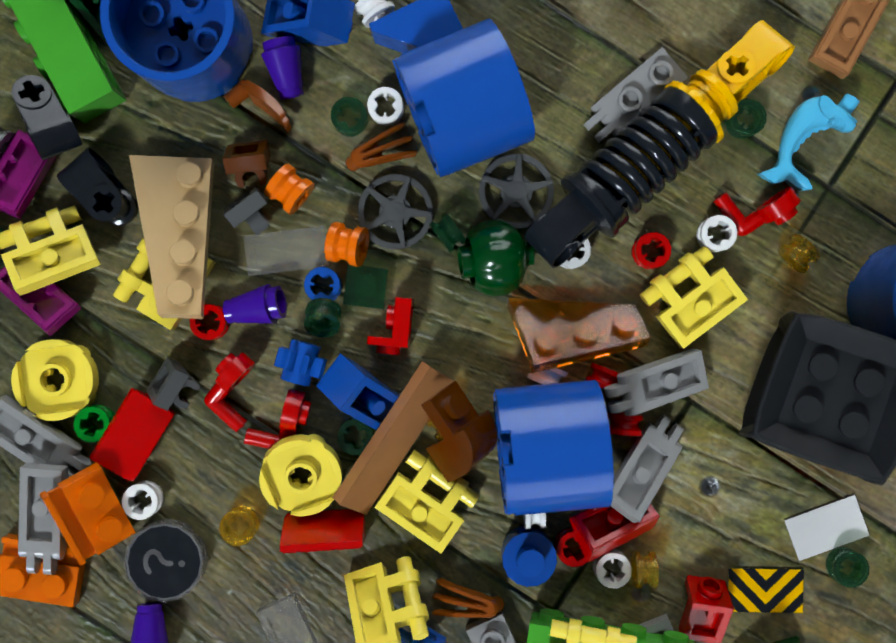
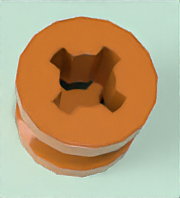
M287 163L270 179L264 190V195L270 200L281 202L283 210L292 215L308 199L315 184L308 178H300L296 174V169Z
M333 222L328 229L325 239L324 253L326 260L336 263L340 260H346L351 266L361 267L366 259L369 247L368 228L357 226L354 229H350L344 223Z

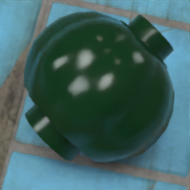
M487 220L475 225L466 235L465 246H460L457 249L461 278H470V282L475 290L491 297L504 296L516 290L524 279L527 266L534 265L535 261L533 247L528 242H524L513 226L500 220Z

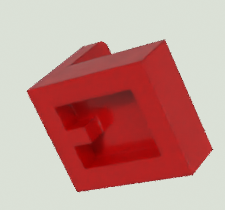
M395 297V306L388 305L386 329L393 330L392 337L367 336V344L376 345V353L400 355L401 347H410L414 299Z
M687 575L685 587L688 600L678 627L679 632L688 635L690 640L705 643H722L734 610L726 582L712 577Z

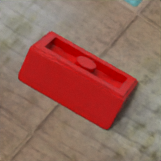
M131 388L91 453L90 460L95 463L97 462L124 479L134 481L173 418L174 411L171 407L167 411L153 405L148 394Z
M650 504L641 521L633 523L610 506L607 508L586 509L570 517L569 521L588 562H591L651 530L656 525L660 516L652 504Z
M351 509L326 510L302 517L288 513L284 517L280 540V552L282 553L358 549L363 547L366 538L365 514Z

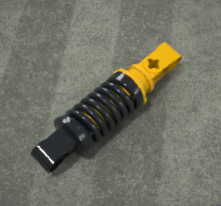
M760 20L707 70L700 69L694 73L687 85L679 81L668 83L663 91L651 101L650 105L640 111L638 117L632 118L628 122L627 127L620 129L616 133L615 138L606 141L602 149H598L593 153L592 160L584 161L578 172L566 175L561 179V186L567 196L548 213L538 218L527 230L524 239L552 268H556L569 259L576 249L597 230L607 237L614 238L619 233V229L629 221L628 212L637 214L642 208V203L652 201L653 192H662L666 185L665 182H673L677 177V172H684L689 166V161H696L700 157L702 149H709L724 138L721 122L731 119L738 112V103L747 97L768 76L774 74L785 64L792 55L795 46L767 22Z

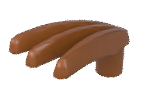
M248 80L238 81V85L223 95L233 109L249 98L254 105L275 119L287 133L292 128L285 110L277 100L260 86Z
M405 122L396 123L354 148L351 155L346 158L347 168L351 171H356L359 168L415 157L418 153L417 150L382 155L385 151L411 142L413 139L412 135L404 136L380 146L378 145V142L402 129Z
M442 578L436 580L438 585L466 596L468 599L435 593L432 596L435 600L467 607V610L435 609L432 612L435 616L493 618L504 609V601L499 596L491 597Z

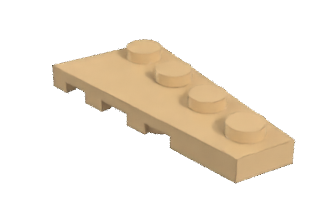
M129 155L158 315L161 318L204 319L214 175L212 158Z

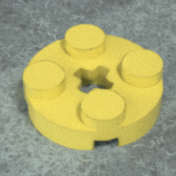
M51 339L32 344L25 350L27 352L23 355L21 361L16 362L12 370L11 385L16 400L22 407H27L32 413L37 414L33 416L41 420L58 421L73 417L80 410L91 406L96 399L99 385L97 365L87 347L77 345L69 340ZM53 368L58 369L59 373L64 376V383L61 384L59 391H56L55 385H48L47 377L52 376L54 373Z
M291 435L276 442L265 453L259 475V484L263 496L271 506L276 509L281 507L284 510L291 511L290 515L299 517L310 516L323 511L334 500L332 497L342 481V466L336 451L320 435ZM302 467L311 472L308 475L307 483H301L299 478L292 480L290 475L295 473V468Z

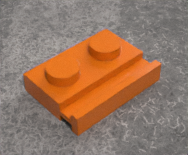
M97 462L61 481L54 489L48 492L43 491L39 494L80 566L85 564V560L94 554L100 555L136 533L104 471Z
M9 533L2 537L1 543H4L2 554H0V596L72 608L79 603L85 564L79 565L67 543L66 554L62 560H58L57 570L54 575L43 574L42 558L39 572L33 574L26 571V557H19L18 535Z

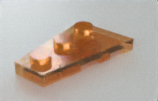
M508 298L507 307L532 373L646 347L651 338L636 305Z

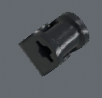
M27 75L16 80L12 86L11 93L21 118L25 123V128L42 160L83 145L66 110H63L50 84L44 78Z
M86 148L57 174L60 183L82 204L94 219L104 222L108 221L111 224L121 226L132 222L135 218L138 207L134 196L115 176L108 163L91 148Z

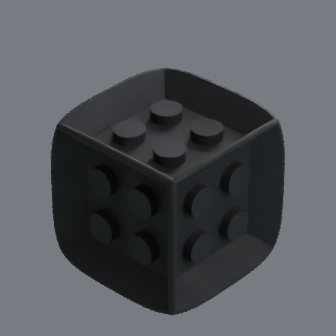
M796 311L787 312L780 318L779 327L773 334L761 361L746 404L742 429L739 431V434L743 437H751L763 444L805 460L860 477L869 483L876 485L885 484L896 467V340L830 318L798 313Z

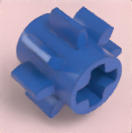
M291 339L289 348L279 347L274 366L283 368L280 379L298 385L310 386L312 377L322 378L327 359L318 357L321 347L297 339Z

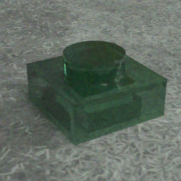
M348 264L343 304L384 309L389 270L367 266L355 267Z

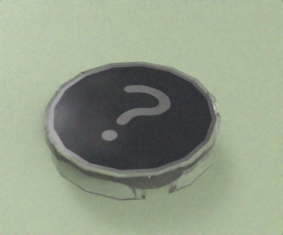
M172 519L154 521L138 531L127 545L124 558L126 577L135 591L147 599L159 602L179 600L193 591L205 575L208 562L206 545L201 536H197L195 531L191 529L192 527L185 522Z

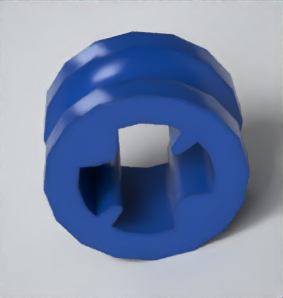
M317 267L307 274L304 281V289L308 297L313 301L330 303L341 294L342 280L334 270L326 267ZM320 275L322 278L332 277L334 284L329 286L333 287V291L329 295L324 292L315 293L313 286H317V284L313 282L317 276Z

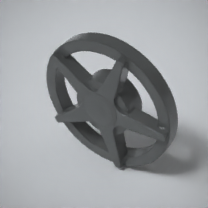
M509 154L496 159L483 173L479 185V199L485 214L491 220L506 222L515 229L528 228L538 218L546 214L552 205L554 197L553 180L546 167L535 158L524 154ZM516 161L514 175L508 177L505 181L489 177L498 166ZM522 162L535 167L542 174L545 181L530 183L527 178L522 176ZM486 182L500 189L502 203L495 213H493L486 201ZM547 187L545 205L541 212L535 216L529 201L534 191ZM508 207L522 208L530 220L513 223L499 218V216Z
M401 174L382 176L370 183L360 197L358 204L360 226L368 228L369 239L383 248L400 250L415 245L426 235L432 223L433 206L430 196L418 181L409 176ZM387 182H404L398 195L386 198L375 191L378 186ZM409 185L421 193L425 200L427 211L411 208L406 200ZM371 194L380 203V216L367 225L364 211L366 201ZM411 217H426L421 231L412 239L405 241L403 227L410 221ZM385 224L396 230L400 243L383 241L377 238L370 230Z

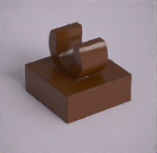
M268 140L230 144L227 146L222 159L226 175L235 174V182L239 188L245 187L246 176L244 173L251 171L258 175L260 185L266 184L267 168L271 156Z

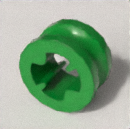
M104 405L86 407L75 416L73 422L74 431L83 441L89 443L99 442L115 414L109 407ZM98 414L97 420H103L104 427L93 433L91 430L94 427H88L87 420Z

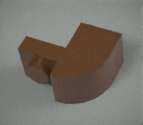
M456 380L421 404L441 434V437L428 446L426 450L448 483L466 475L495 448L497 429L489 410H486L478 415Z

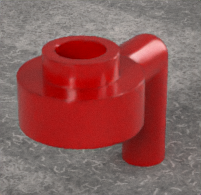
M787 187L768 198L746 217H744L727 192L716 197L713 202L723 216H727L735 223L737 235L746 236L763 224L774 221L778 226L790 220L798 213L795 207L801 200L792 187Z
M244 352L237 357L230 353L220 362L215 369L219 374L215 380L216 384L204 398L205 405L236 433L247 423V420L229 405L224 398L256 365Z
M293 389L288 390L281 414L279 435L248 428L244 444L270 449L279 440L296 435L299 424L306 426L312 402L305 401L306 392Z

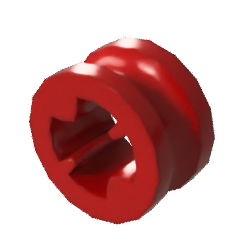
M649 232L634 241L631 255L639 267L654 269L663 266L669 260L671 245L664 235L658 232ZM651 240L657 243L655 248L660 247L661 254L660 256L653 257L650 262L645 259L648 255L647 253L642 255V246L650 244Z
M205 304L204 315H211L213 312L218 315L215 318V321H220L218 329H209L206 332L202 328L206 324H201V319L189 320L190 328L194 335L203 340H215L223 337L228 332L230 324L226 321L221 306L215 304Z
M592 362L590 367L593 369V373L591 376H586L584 380H596L600 388L604 389L606 386L618 382L617 374L619 373Z
M607 412L608 418L611 421L609 425L610 434L642 436L643 430L639 429L638 424L643 420L644 415L626 416L625 412Z
M564 528L555 539V549L558 557L564 564L570 567L583 566L588 562L583 552L575 556L571 551L563 552V548H568L566 541L569 538H574L578 542L573 528Z

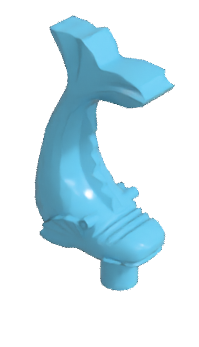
M845 94L838 105L825 95L803 101L793 111L784 127L776 164L771 169L760 172L757 175L768 181L771 185L785 181L790 187L799 192L812 190V185L808 178L794 167L792 155L800 148V144L805 142L806 138H809L812 133H817L819 130L825 131L831 128L842 133L853 131L857 120L851 114L860 101L850 94Z

